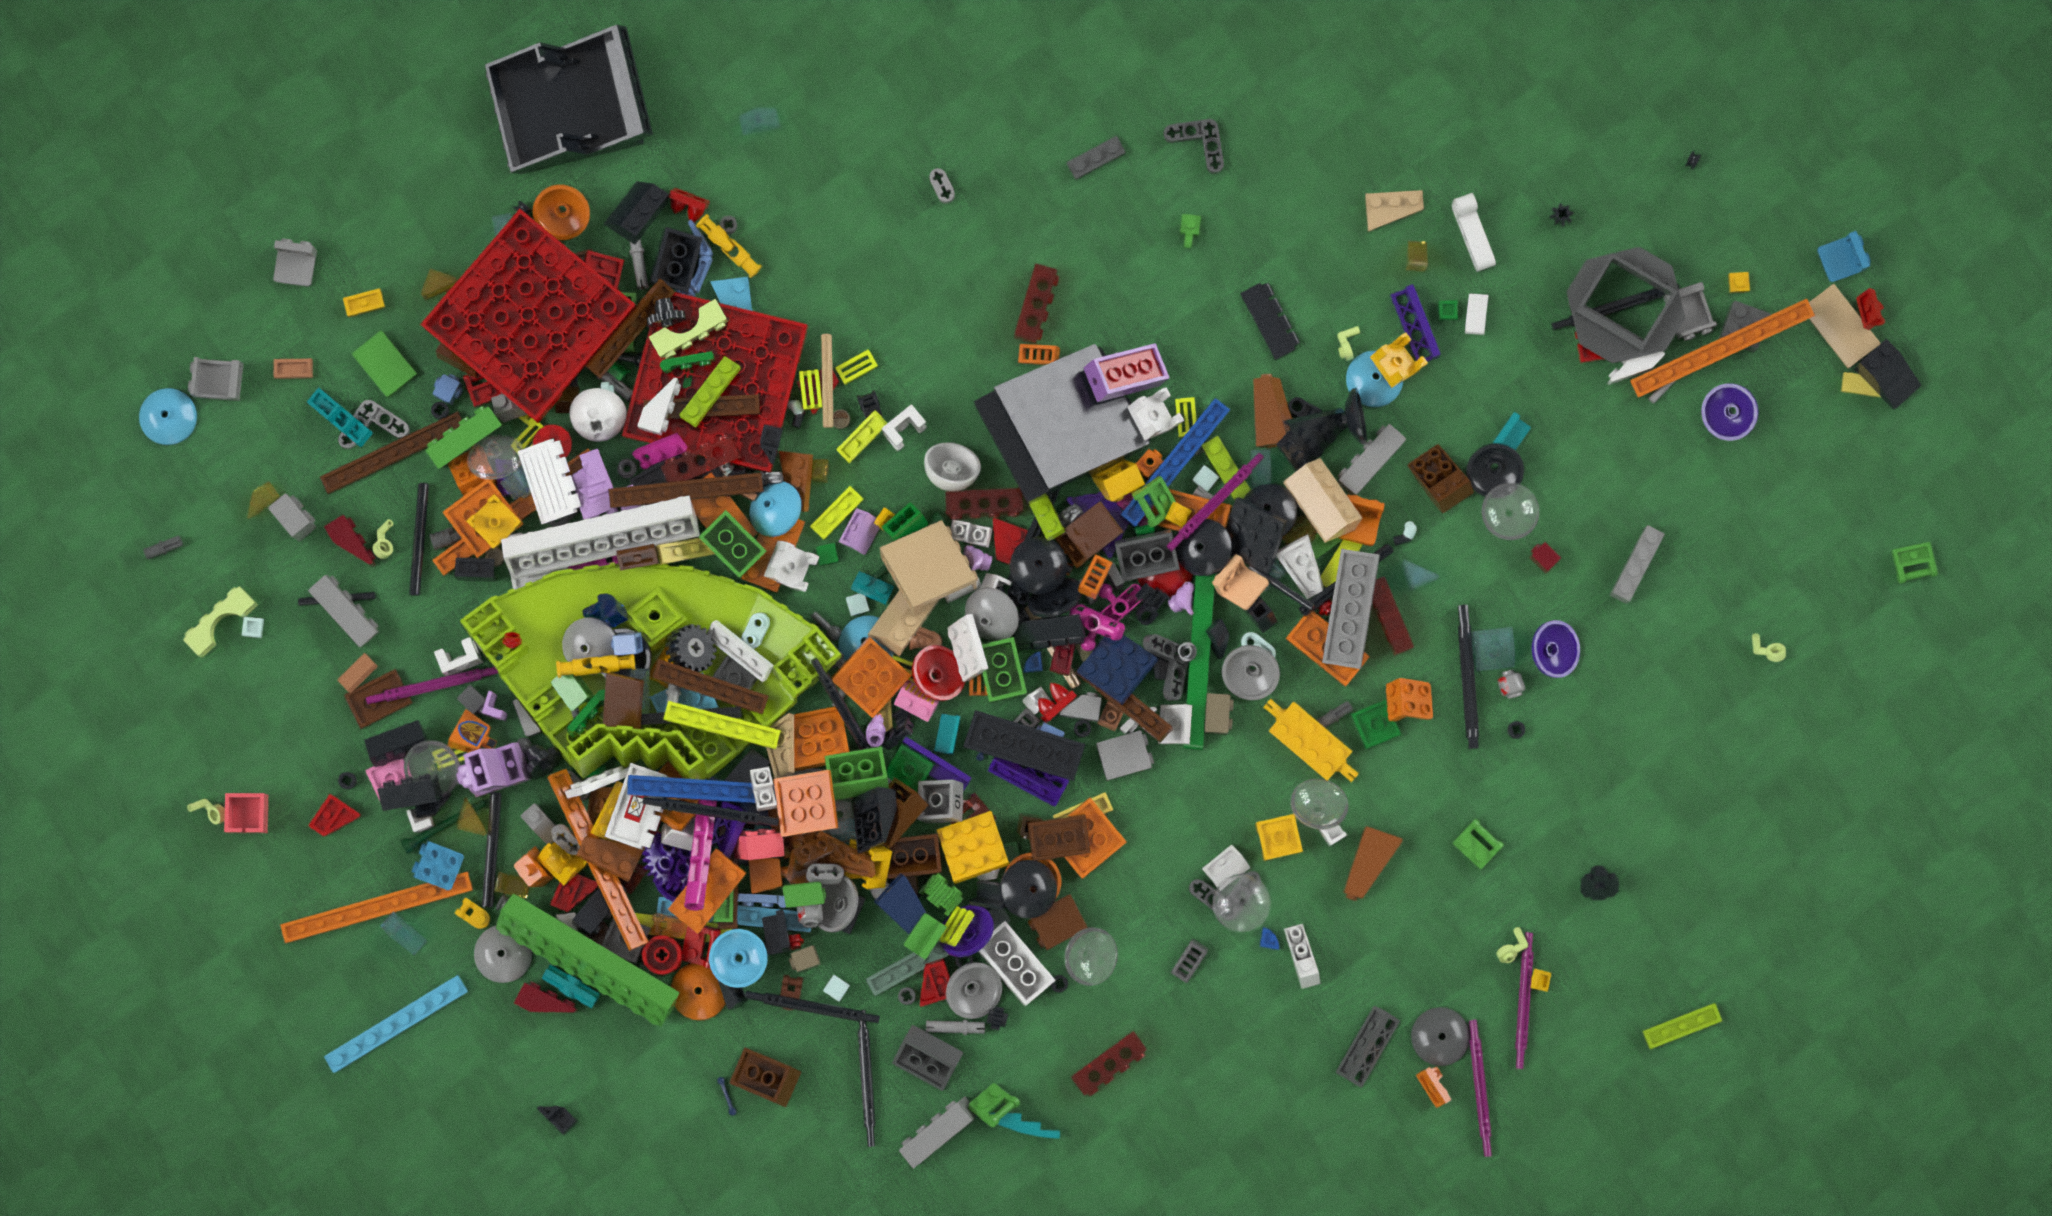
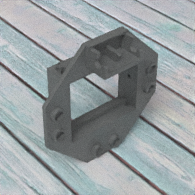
M1641 247L1587 259L1566 292L1579 344L1612 364L1666 351L1685 320L1672 265ZM1611 263L1616 264L1670 296L1645 339L1586 306Z

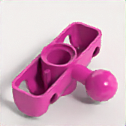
M1103 583L1098 595L1101 598H1107L1111 604L1101 614L1104 613L1106 616L1120 621L1141 602L1135 603L1138 600L1135 595L1141 589L1140 586L1133 584L1116 598L1112 593V587L1109 584ZM1133 588L1134 590L1128 595L1127 591ZM1123 603L1126 606L1125 611L1122 613L1116 612V604ZM1115 622L1109 623V625L1113 623L1111 626H1114L1116 624Z
M1081 604L1076 605L1070 610L1069 615L1080 614L1083 627L1090 631L1088 636L1084 637V643L1081 644L1083 650L1091 651L1095 648L1096 643L1094 639L1097 633L1114 641L1122 638L1125 630L1123 623ZM1079 606L1085 608L1082 612L1077 610ZM1095 618L1098 620L1097 627H1095L1094 625ZM1110 622L1118 623L1115 627L1109 625Z

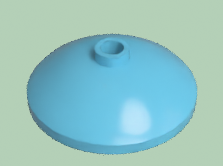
M1367 351L1358 355L1349 365L1346 374L1348 391L1350 392L1352 388H1357L1362 405L1367 407H1382L1391 403L1399 395L1403 382L1391 388L1370 358L1376 351ZM1373 374H1378V375H1379V379H1378V380L1373 379L1372 375H1373Z
M165 388L157 390L150 394L141 406L139 413L140 426L144 434L158 444H178L188 438L195 428L197 422L196 407L190 397L177 389ZM167 411L168 416L163 418V412Z
M782 481V483L763 486L764 492H758L750 505L751 524L757 532L764 536L776 537L788 532L797 522L801 512V498L798 491L789 483Z
M861 616L853 619L844 627L839 638V650L845 655L843 657L845 661L862 645L863 639L870 637L868 633L878 621V617ZM874 640L891 657H893L894 652H892L891 650H889L888 648Z
M733 929L724 932L714 941L710 949L709 964L712 973L720 982L730 987L741 988L755 983L763 975L767 966L768 956L764 943L757 935L748 930ZM738 954L742 955L743 960L741 962L736 961V956Z

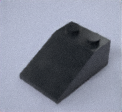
M1887 339L1854 369L1893 410L1898 408L1921 386V383L1901 353Z

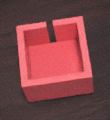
M225 793L224 832L268 833L269 795L264 793Z
M776 829L743 830L734 847L735 859L753 860L784 856L783 837H781V833L776 832Z

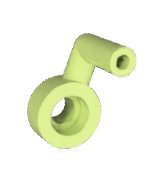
M1358 326L1338 333L1337 337L1341 345L1338 350L1341 359L1345 358L1346 361L1354 359L1350 344L1346 338L1359 334Z
M387 520L377 530L378 540L372 547L374 554L381 559H386L393 552L392 544L385 539V533L393 526L391 520Z
M1752 635L1754 654L1767 655V658L1773 662H1779L1786 657L1784 645L1774 643L1764 648L1760 646V635Z
M202 799L187 805L189 812L204 807L207 810L209 820L215 825L225 820V808L220 804L212 805L207 799Z
M1520 927L1513 930L1519 943L1514 946L1505 945L1498 949L1496 954L1500 962H1513L1517 953L1528 947Z

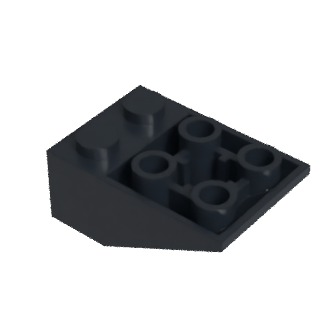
M876 787L852 798L858 854L886 842L897 810L895 790Z

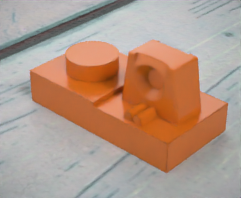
M1437 1066L1432 1069L1428 1067L1416 1074V1077L1436 1108L1451 1100L1447 1090L1439 1082L1443 1075Z

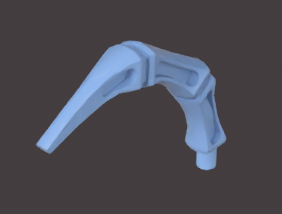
M690 220L688 224L693 235L703 239L698 254L697 269L692 277L688 293L677 291V293L695 297V294L699 293L713 261L711 258L713 253L704 235L696 227L695 223Z

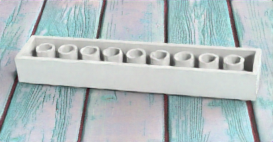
M685 496L668 501H660L651 505H643L634 509L622 510L617 513L605 514L591 519H584L574 523H566L557 527H549L540 531L528 532L527 534L501 539L503 557L512 579H517L616 556V551L650 544L657 546L700 536L690 496Z

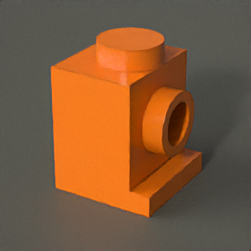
M1148 449L1138 462L1135 463L1140 474L1149 480L1163 463L1161 459L1163 456L1156 449L1153 451ZM1148 459H1152L1154 463L1152 465H1148L1146 461Z

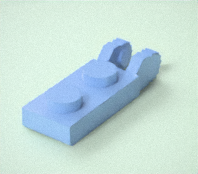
M738 894V901L742 902V906H754V903H762V907H773V904H778L781 908L786 907L784 896Z

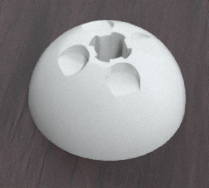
M594 388L585 390L574 398L570 406V420L578 434L590 441L601 442L615 437L624 427L627 417L623 401L615 393L606 389Z
M940 443L932 446L925 454L924 467L930 481L942 490L960 491L969 487L977 479L981 469L978 457L970 449L959 444Z

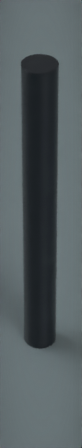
M1251 565L1249 566V570L1266 578L1269 584L1310 612L1314 609V604L1271 575Z
M375 592L350 594L353 597L351 601L376 599ZM314 597L298 598L299 606L320 604Z

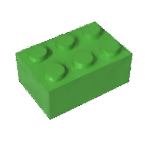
M727 510L699 536L739 578L767 552Z
M1014 637L982 644L988 669L982 672L989 703L992 704L1026 696L1027 691Z
M882 747L824 756L826 769L831 770L835 800L856 797L876 787L889 789Z

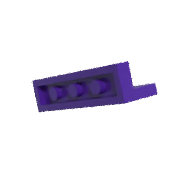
M1411 284L1406 286L1404 290L1391 294L1390 297L1403 330L1411 338L1409 345L1415 360L1417 361L1420 358L1418 355L1420 346L1428 349L1430 356L1425 358L1427 362L1439 358L1441 353L1414 285ZM1406 294L1408 299L1407 306L1399 305L1396 297ZM1406 311L1414 314L1415 321L1413 325L1405 322L1404 315ZM1413 329L1421 332L1422 338L1420 342L1412 339L1411 333Z
M905 737L903 743L935 762L934 767L929 773L931 777L936 780L954 779L963 783L964 792L972 779L970 776L913 740Z
M996 757L993 758L988 769L994 775L1054 807L1058 804L1069 783L1067 779L1028 767L1023 769L1019 764ZM1035 772H1040L1044 775V778L1036 776ZM1056 781L1062 784L1063 786L1059 788L1053 785L1052 782Z
M724 801L720 807H729L734 810L748 812L740 806ZM715 818L713 837L715 839L712 840V844L717 843L718 850L728 858H730L745 822ZM725 825V834L718 837L716 834L717 828Z

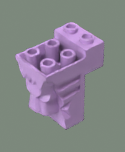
M595 449L579 455L583 468L574 473L572 479L576 488L575 492L578 494L581 503L579 508L583 519L599 517V514L604 512L607 514L617 512V508H610L608 489L613 488L599 450ZM641 505L621 507V509L629 510L638 508Z
M511 743L497 749H478L463 754L465 764L458 767V773L456 774L458 783L462 784L464 788H469L475 797L532 780L527 774L526 767L528 764L519 743Z

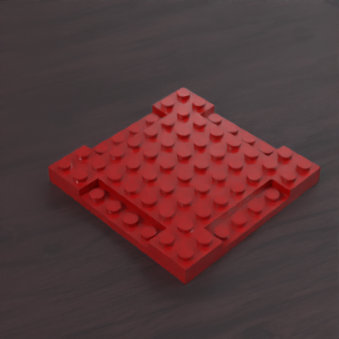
M519 209L420 325L534 421L539 423L563 395L562 392L585 367L587 362L636 307V304L524 211Z
M675 292L670 297V300L674 305V310H684L686 320L666 328L678 334L689 332L696 326L699 320V308L711 301ZM718 303L728 320L725 323L726 326L718 331L712 330L705 339L693 341L692 346L685 350L682 348L675 352L676 355L671 357L676 358L712 351L715 361L711 362V365L700 367L699 364L692 365L688 372L681 370V367L675 368L671 373H665L661 369L660 363L666 358H660L649 339V336L663 328L649 327L622 436L650 444L678 433L687 446V453L758 471L772 472L774 464L769 462L767 455L760 447L761 435L764 424L781 428L783 426L808 325ZM724 356L738 364L741 369L720 396L759 394L760 415L703 417L697 427L692 426L683 419H667L669 421L666 432L663 431L662 436L638 428L644 408V400H652L673 378H677L681 385L679 394L675 395L674 399L693 398ZM685 375H687V378L692 376L691 386L686 389L683 388Z

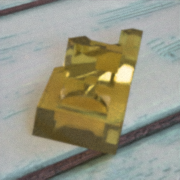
M269 481L252 492L247 515L248 519L262 512L263 508L280 498Z

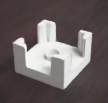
M1167 387L1148 398L1145 396L1140 397L1127 407L1144 440L1168 432L1184 421L1180 413L1171 418L1163 402L1170 397Z
M912 404L882 428L883 435L897 452L904 447L903 439L898 434L899 431L901 432L907 428L909 423L914 426L918 433H922L927 428L925 425L926 421Z
M777 541L764 576L794 590L806 592L808 583L803 582L809 564L816 565L819 556L795 548V545L791 543Z
M470 637L461 641L466 655L458 656L453 661L450 654L445 653L443 649L434 652L444 675L457 674L483 663L479 649Z

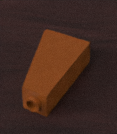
M1262 374L1261 378L1253 379L1256 447L1274 448L1277 447L1276 444L1289 431L1283 422L1292 419L1280 378L1272 377V374Z
M1367 826L1364 827L1343 893L1347 894L1346 898L1357 901V899H1362L1402 843V838Z

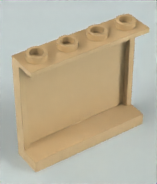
M942 520L880 547L881 559L914 616L921 614V607L972 585L974 590L977 589L976 581L978 577L976 572L969 568L970 564L966 555L962 556L958 541L953 540L950 527L945 526Z

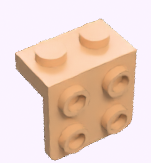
M1237 554L1229 560L1225 568L1215 576L1212 582L1219 595L1244 610H1248L1269 585L1266 578L1249 570L1242 557Z

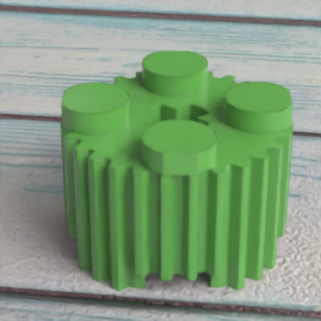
M939 873L936 876L933 874L919 893L922 896L926 893L928 895L927 900L939 910L944 908L946 910L944 914L949 917L956 906L963 900L961 897L963 893L954 885L951 888L946 885L948 881Z

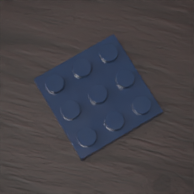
M1122 635V638L1116 641L1104 636L1077 670V673L1123 705L1158 659L1125 635Z

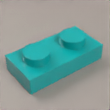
M861 571L858 572L851 586V590L885 605L894 589V586Z

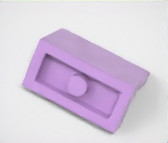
M856 508L839 542L866 555L879 530V527L874 524L876 517Z
M488 691L482 713L488 717L506 721L508 714L494 708L497 694Z

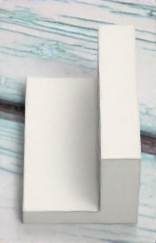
M1230 845L1203 867L1202 870L1213 881L1218 890L1222 892L1249 870L1250 866L1233 845Z

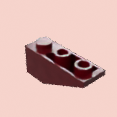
M342 515L324 526L333 543L370 566H376L373 561L376 557L370 549L367 550L364 544L366 541L361 533L357 534L354 530L356 525L351 517L347 518L345 515Z
M532 981L529 984L524 982L514 1001V1004L529 1012L576 1013L578 1010L574 1007L575 1003L565 999L563 1002L557 999L558 994L550 990L544 992L540 990V985Z

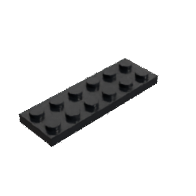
M975 710L963 747L1075 781L1086 744Z

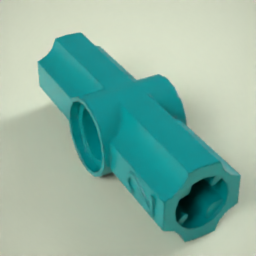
M551 964L543 974V980L558 988L566 996L572 999L575 998L590 1008H593L600 996V993L583 984L580 979L564 973Z

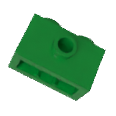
M910 502L885 523L882 528L889 539L894 542L927 527L929 524L923 514Z

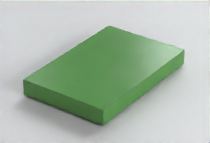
M382 330L352 353L387 398L418 375Z

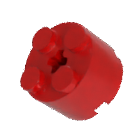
M547 425L540 428L533 437L532 446L551 438L554 439V442L560 440L564 454L559 455V457L566 458L572 447L569 433L558 425Z
M664 935L655 936L644 946L642 959L645 966L651 972L668 975L680 967L683 950L675 939ZM662 950L667 953V957H664L663 961L662 958L658 957Z

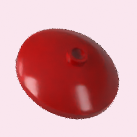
M1178 561L1180 570L1138 578L1141 587L1145 583L1154 589L1158 587L1171 598L1173 595H1176L1177 590L1183 586L1185 581L1191 582L1193 574L1186 571Z
M931 645L919 651L915 656L912 664V676L916 686L925 696L936 701H947L953 699L962 691L965 682L962 681L958 663L952 650L940 645Z

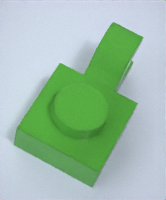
M1182 214L1180 234L1185 235L1184 248H1191L1193 236H1199L1201 216Z

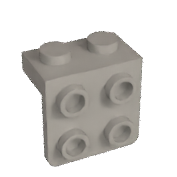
M284 238L281 241L275 240L274 248L278 251L273 277L275 282L306 287L311 286L317 250L311 245L312 243L300 241V244L293 243V240Z

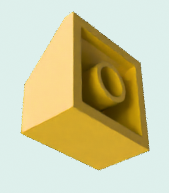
M1125 459L1091 476L1104 497L1111 502H1118L1124 498V495L1128 493L1133 494L1145 485L1137 465Z

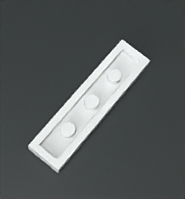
M713 621L707 634L711 633L712 635L711 641L715 640L716 646L761 682L766 681L774 665L719 621Z

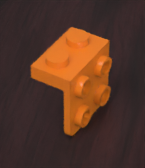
M477 446L448 462V466L463 496L488 478L497 486V475L492 469L482 446Z
M1347 495L1362 519L1354 531L1338 538L1373 546L1376 541L1378 526L1385 504L1377 500L1364 499L1358 495Z
M1398 678L1386 684L1389 721L1395 722L1405 717L1424 720L1433 718L1430 683Z

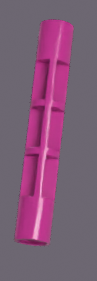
M698 800L697 804L716 807L717 801ZM696 814L684 907L689 910L699 911L704 908L715 817Z

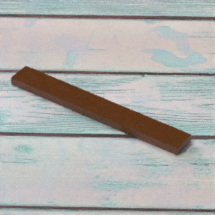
M460 413L451 414L320 476L327 494L329 495L428 448L427 444L435 438L438 441L444 438L443 433L451 427L455 430L460 426L458 422L463 420Z
M762 473L608 489L610 508L655 504L660 501H668L685 496H690L692 500L764 492Z

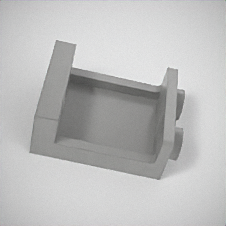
M1702 282L1679 289L1685 320L1676 333L1678 340L1683 338L1684 341L1693 339L1695 334L1701 332L1702 335L1711 333L1713 328L1717 326L1716 321L1713 322L1703 294L1704 286ZM1667 294L1663 297L1665 304L1670 298Z
M194 357V362L190 364L192 380L188 382V392H190V395L196 398L240 400L243 363L240 360H232L230 362Z
M1141 731L1096 743L1106 781L1152 768L1151 764H1154L1151 752L1147 753L1146 746L1149 744L1146 734L1142 735Z

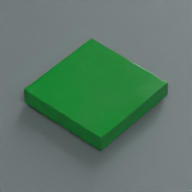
M1386 699L1350 714L1365 750L1402 735L1396 721L1393 722L1388 719Z
M902 743L886 769L887 778L891 781L897 778L918 793V781L926 780L935 762L907 744Z

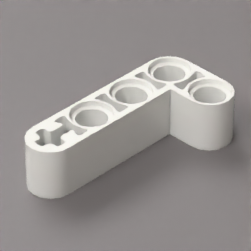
M1473 193L1454 199L1452 209L1476 271L1479 272L1495 266V258L1477 214L1478 206Z

